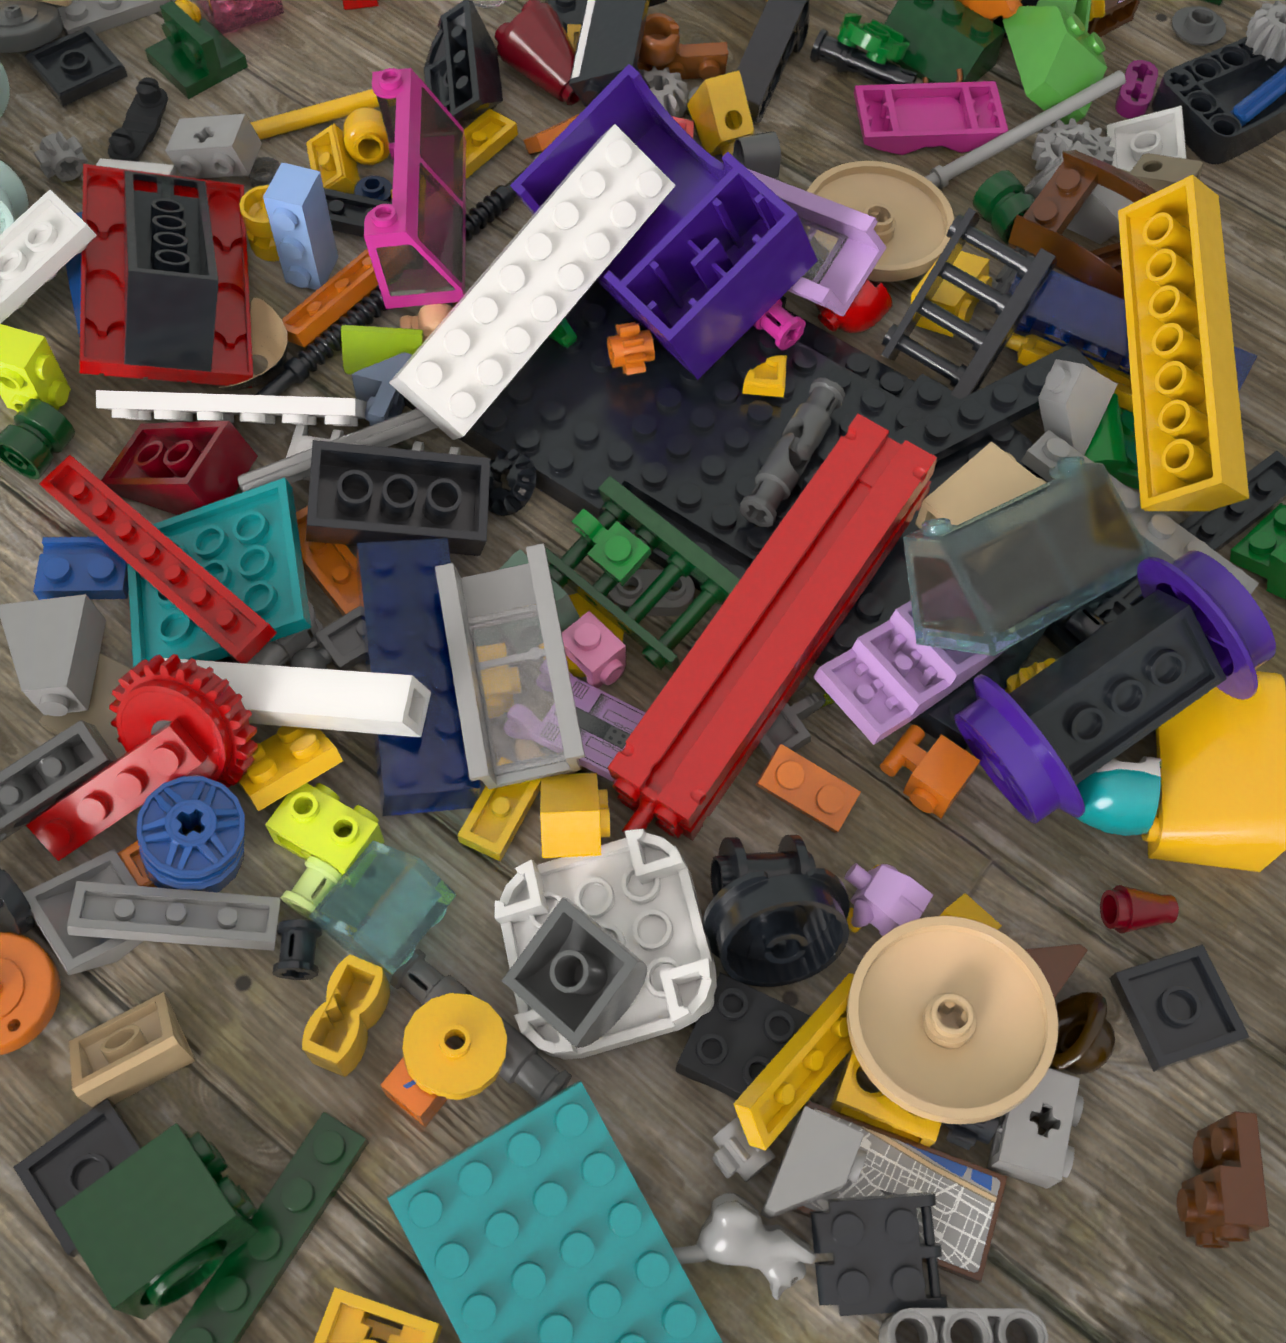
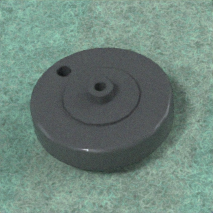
M11 0L0 3V53L29 51L55 40L61 34L64 27L58 8L54 4L35 0Z

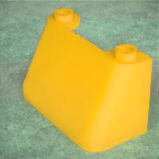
M1257 671V692L1246 700L1231 697L1215 687L1156 729L1157 758L1162 759L1160 768V797L1153 825L1147 834H1141L1142 840L1148 842L1149 859L1261 872L1286 850V685L1282 674Z

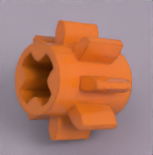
M635 322L616 325L617 335L607 337L608 353L612 367H622L623 374L627 376L646 372L644 362L654 361L655 359L654 343L650 330L640 331L639 323Z

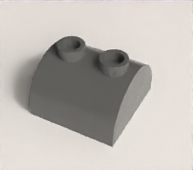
M562 897L502 979V982L575 1048H582L601 1038L625 1014L643 986L647 974V966L570 899Z

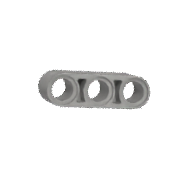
M908 1308L887 1317L879 1328L878 1336L879 1343H897L895 1338L896 1327L900 1321H905L912 1324L918 1331L919 1343H952L950 1337L951 1328L954 1322L958 1321L967 1325L971 1330L973 1343H1007L1005 1336L1006 1328L1010 1322H1016L1025 1331L1027 1343H1048L1047 1329L1040 1317L1030 1310L1021 1308Z

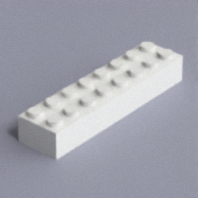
M614 124L596 141L389 384L452 440L465 436L676 185Z

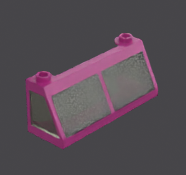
M388 68L383 71L372 72V88L377 96L389 141L391 158L394 160L392 204L377 205L366 215L364 220V239L385 308L459 302L465 295L466 139L464 129L412 68Z

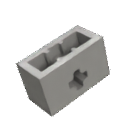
M246 114L183 118L178 120L165 151L182 177L202 179L250 175L262 142Z
M1049 1068L1033 1093L1020 1105L1000 1117L993 1136L987 1169L1046 1189L1062 1181V1177L1067 1178L1071 1172L1075 1154L1074 1147L1068 1145L1071 1126L1076 1127L1078 1125L1084 1104L1083 1097L1077 1095L1080 1078ZM1038 1116L1039 1126L1046 1129L1047 1132L1042 1135L1037 1134L1038 1125L1030 1121V1119Z

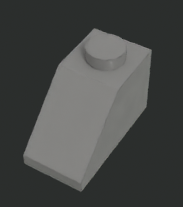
M1056 359L1038 397L1044 431L1046 432L1049 429L1081 454L1085 455L1118 384L1084 364Z
M805 1106L798 1117L760 1215L772 1219L839 1192L846 1184L847 1179L856 1183L867 1157V1152L859 1149L865 1133Z

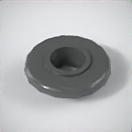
M1185 7L1177 11L1172 18V29L1175 34L1183 41L1192 45H1213L1219 42L1226 33V24L1222 17L1207 7Z

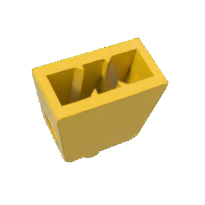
M740 71L705 79L687 103L703 149L712 156L722 154L723 157L727 152L733 156L735 139L754 134V127Z

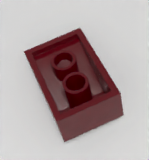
M229 420L141 423L101 481L119 496L180 515L233 496L239 487L238 477L249 472L258 455Z

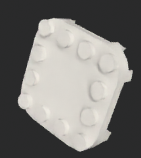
M644 829L625 831L626 838L601 845V856L561 857L538 865L531 859L515 868L517 874L505 886L500 901L495 900V920L501 924L509 968L513 966L562 897L570 899L647 966V974L643 986L625 1014L601 1038L582 1048H575L515 993L519 1014L514 1015L521 1033L547 1055L564 1060L585 1058L678 1031L698 1021L702 1015L707 1014L713 1008L714 993L717 987L716 966L708 937L703 928V917L692 875L677 847L673 846L665 838L646 833Z

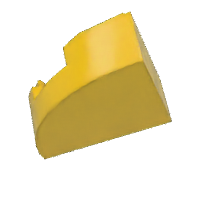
M787 356L769 357L766 359V362L754 369H750L744 380L742 394L784 397Z

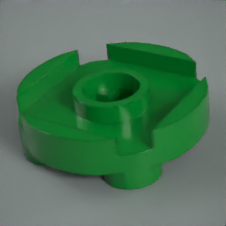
M855 13L845 14L839 28L840 33L837 37L839 42L856 48L857 45L867 50L866 56L870 60L879 64H886L887 59L899 62L904 58L910 43L903 42L905 37L902 34L872 19L871 23L864 24L860 23L862 15Z

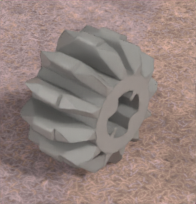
M1278 0L1273 5L1264 3L1248 23V30L1245 34L1247 36L1246 45L1254 48V55L1261 54L1265 56V60L1272 58L1281 63L1286 59V5Z
M652 67L649 72L640 70L650 85V90L667 112L674 117H684L687 109L688 89L687 83L681 80V74H670L668 67L663 70H657L655 67Z

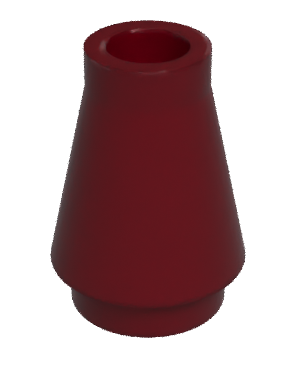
M1122 885L1115 886L1113 890H1106L1100 901V914L1104 925L1109 929H1115L1121 934L1163 923H1174L1179 913L1178 903L1173 895H1162Z

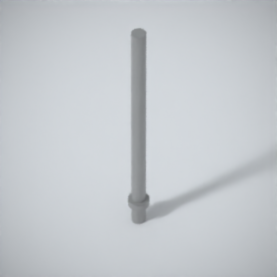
M1118 70L943 167L937 165L930 170V174L925 176V178L931 181L938 189L948 186L949 180L1125 84L1124 73Z

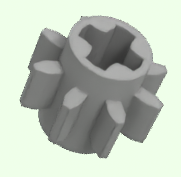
M59 131L41 139L40 150L34 152V155L40 162V168L48 179L56 174L63 183L81 175L83 164L87 163L88 160L82 152L83 147L75 136L66 140Z
M739 1117L733 1119L713 1137V1140L720 1149L714 1153L712 1159L727 1179L738 1172L743 1180L747 1182L776 1158L769 1147L767 1150H763L749 1145Z

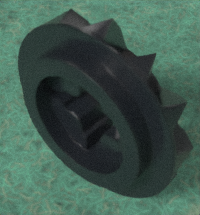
M513 448L507 454L504 451L498 450L496 458L490 460L488 510L499 516L512 515L521 510L530 500L536 485V469L534 463L526 454ZM502 474L507 475L506 479L511 490L502 488L503 483L500 480Z

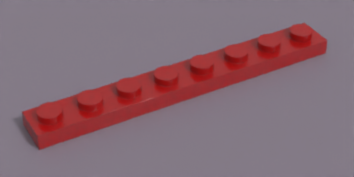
M69 455L39 483L55 500L239 663L247 664L277 634L269 623L73 456Z

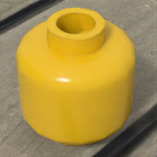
M363 107L354 110L348 115L344 123L343 135L345 148L352 159L363 165H375L388 158L390 154L389 138L382 113L374 108Z

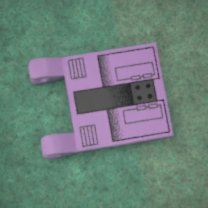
M545 660L540 667L541 674L537 678L536 684L546 692H553L547 660ZM569 672L585 753L584 758H579L580 765L613 782L615 779L611 777L608 766L616 754L625 748L626 740L643 718L645 712L574 677ZM517 704L510 709L507 715L509 720L504 726V731L508 736L515 739L532 740L557 754L564 752L555 704L543 722L523 705Z

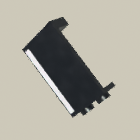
M587 0L569 81L570 87L585 107L628 64L641 74L647 86L651 88L638 69L637 64L648 8L665 3L667 0Z

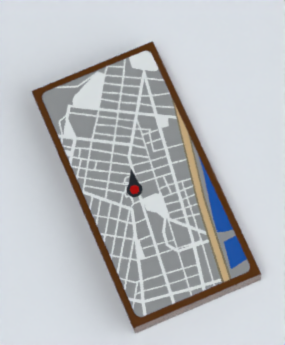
M809 1101L806 1107L865 1133L859 1149L866 1151L867 1157L856 1183L847 1179L846 1184L839 1192L792 1211L811 1218L810 1212L829 1210L828 1199L934 1192L937 1205L931 1206L935 1243H940L942 1249V1256L937 1257L938 1268L974 1283L981 1282L1007 1176ZM916 1207L920 1243H924L921 1207ZM922 1258V1262L927 1264L926 1258Z

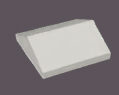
M1182 106L1107 125V137L1111 138L1109 146L1115 148L1112 157L1114 158L1112 163L1114 167L1130 172L1141 156L1146 153L1187 159Z

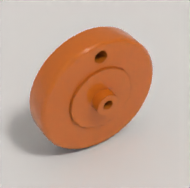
M0 932V1055L13 1052L25 1046L44 1030L57 1008L61 989L59 971L52 957L32 939L13 932Z

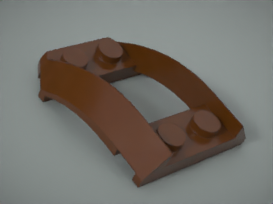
M1077 150L1062 151L1063 162L1024 216L1016 215L1008 241L1009 247L1014 249L1017 247L1034 254L1035 257L1041 248L1053 254L1058 260L1054 268L1092 290L1108 302L1112 310L1119 312L1121 308H1125L1123 275L1086 248L1063 236L1062 233L1098 184L1134 203L1157 191L1127 172Z

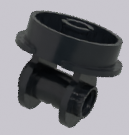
M797 834L783 836L778 852L745 853L744 846L738 837H725L722 840L718 856L713 857L710 869V881L714 898L705 910L702 924L708 937L711 951L720 958L727 974L747 985L777 987L808 979L831 965L843 952L849 938V927L846 919L849 914L850 902L842 881L832 872L824 868H816L814 857L807 851L803 839Z

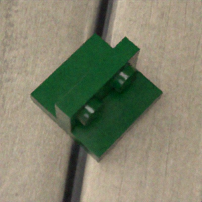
M172 0L160 6L165 22L162 24V29L166 38L146 48L145 52L148 61L188 99L248 67L246 56L205 18L201 19L198 23L195 22Z

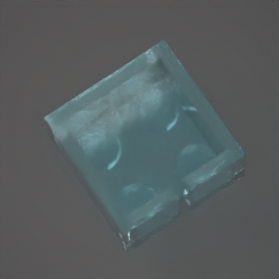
M372 841L309 917L348 953L378 965L385 972L393 975L400 966L411 959L417 944L431 927L443 919L447 907L457 895L420 857Z

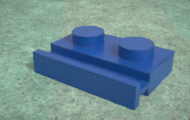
M43 537L42 544L44 549L43 554L39 556L33 590L38 600L84 594L89 599L128 598L127 563L98 537Z

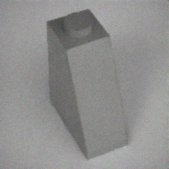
M1078 140L1066 150H1077L1095 158ZM1062 154L1031 179L1025 187V194H1032L1035 199L1063 162ZM1098 184L1067 226V229L1099 244L1104 243L1113 235L1120 238L1118 210L1134 202Z
M84 594L0 604V619L22 692L44 715L64 716L71 712L88 711L106 619L89 597Z

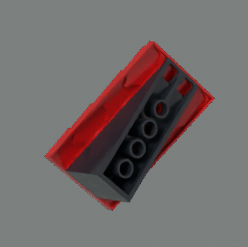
M83 164L82 220L97 236L88 243L87 247L82 251L80 374L100 375L102 373L104 376L139 379L148 377L151 380L186 383L191 381V383L222 386L235 385L253 378L247 237L239 205L244 195V185Z

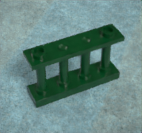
M609 476L598 488L604 502L602 506L604 512L597 520L607 530L616 521L620 524L625 521L636 530L634 535L650 547L651 551L659 548L669 556L667 559L668 566L626 612L622 611L606 597L618 584L607 573L604 572L591 585L574 571L587 556V553L594 547L582 536L561 558H558L546 548L551 579L562 589L567 584L644 649L641 655L656 669L661 671L666 666L674 673L679 667L680 662L678 656L672 651L715 603L720 605L723 601L725 602L740 579L628 489ZM691 574L702 583L700 586L702 592L657 640L639 623L682 576L687 578Z

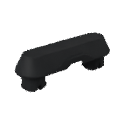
M146 77L139 81L136 87L138 93L126 112V118L122 127L112 132V136L109 138L110 145L107 152L111 159L139 162L148 143L153 141L160 127L161 118L168 101L167 92L159 88V83L156 79Z

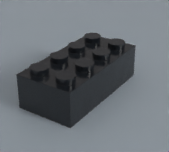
M313 440L306 541L480 556L487 542L490 458Z

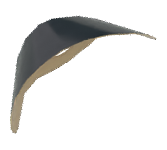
M253 298L251 301L252 355L264 356L268 361V367L261 374L253 375V378L245 382L219 387L218 389L234 391L256 387L270 382L284 370V363H286L287 330L275 310L260 298Z

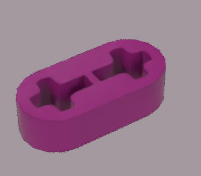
M1135 60L1127 66L1124 74L1126 82L1120 86L1115 103L1117 113L1127 119L1145 115L1158 78V69L1155 65L1145 60ZM1131 97L1137 98V100L1133 101L1131 100Z

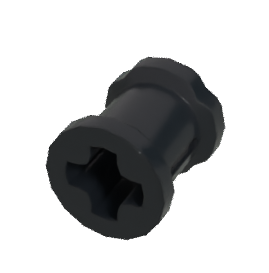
M290 919L278 923L277 933L281 935L279 962L273 965L272 973L274 976L290 980H310L318 976L319 968L314 964L316 939L322 935L323 927L321 924L302 919Z

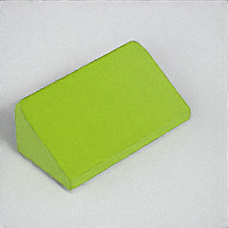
M342 325L341 338L345 374L352 375L359 370L404 352L413 355L424 343L423 330Z

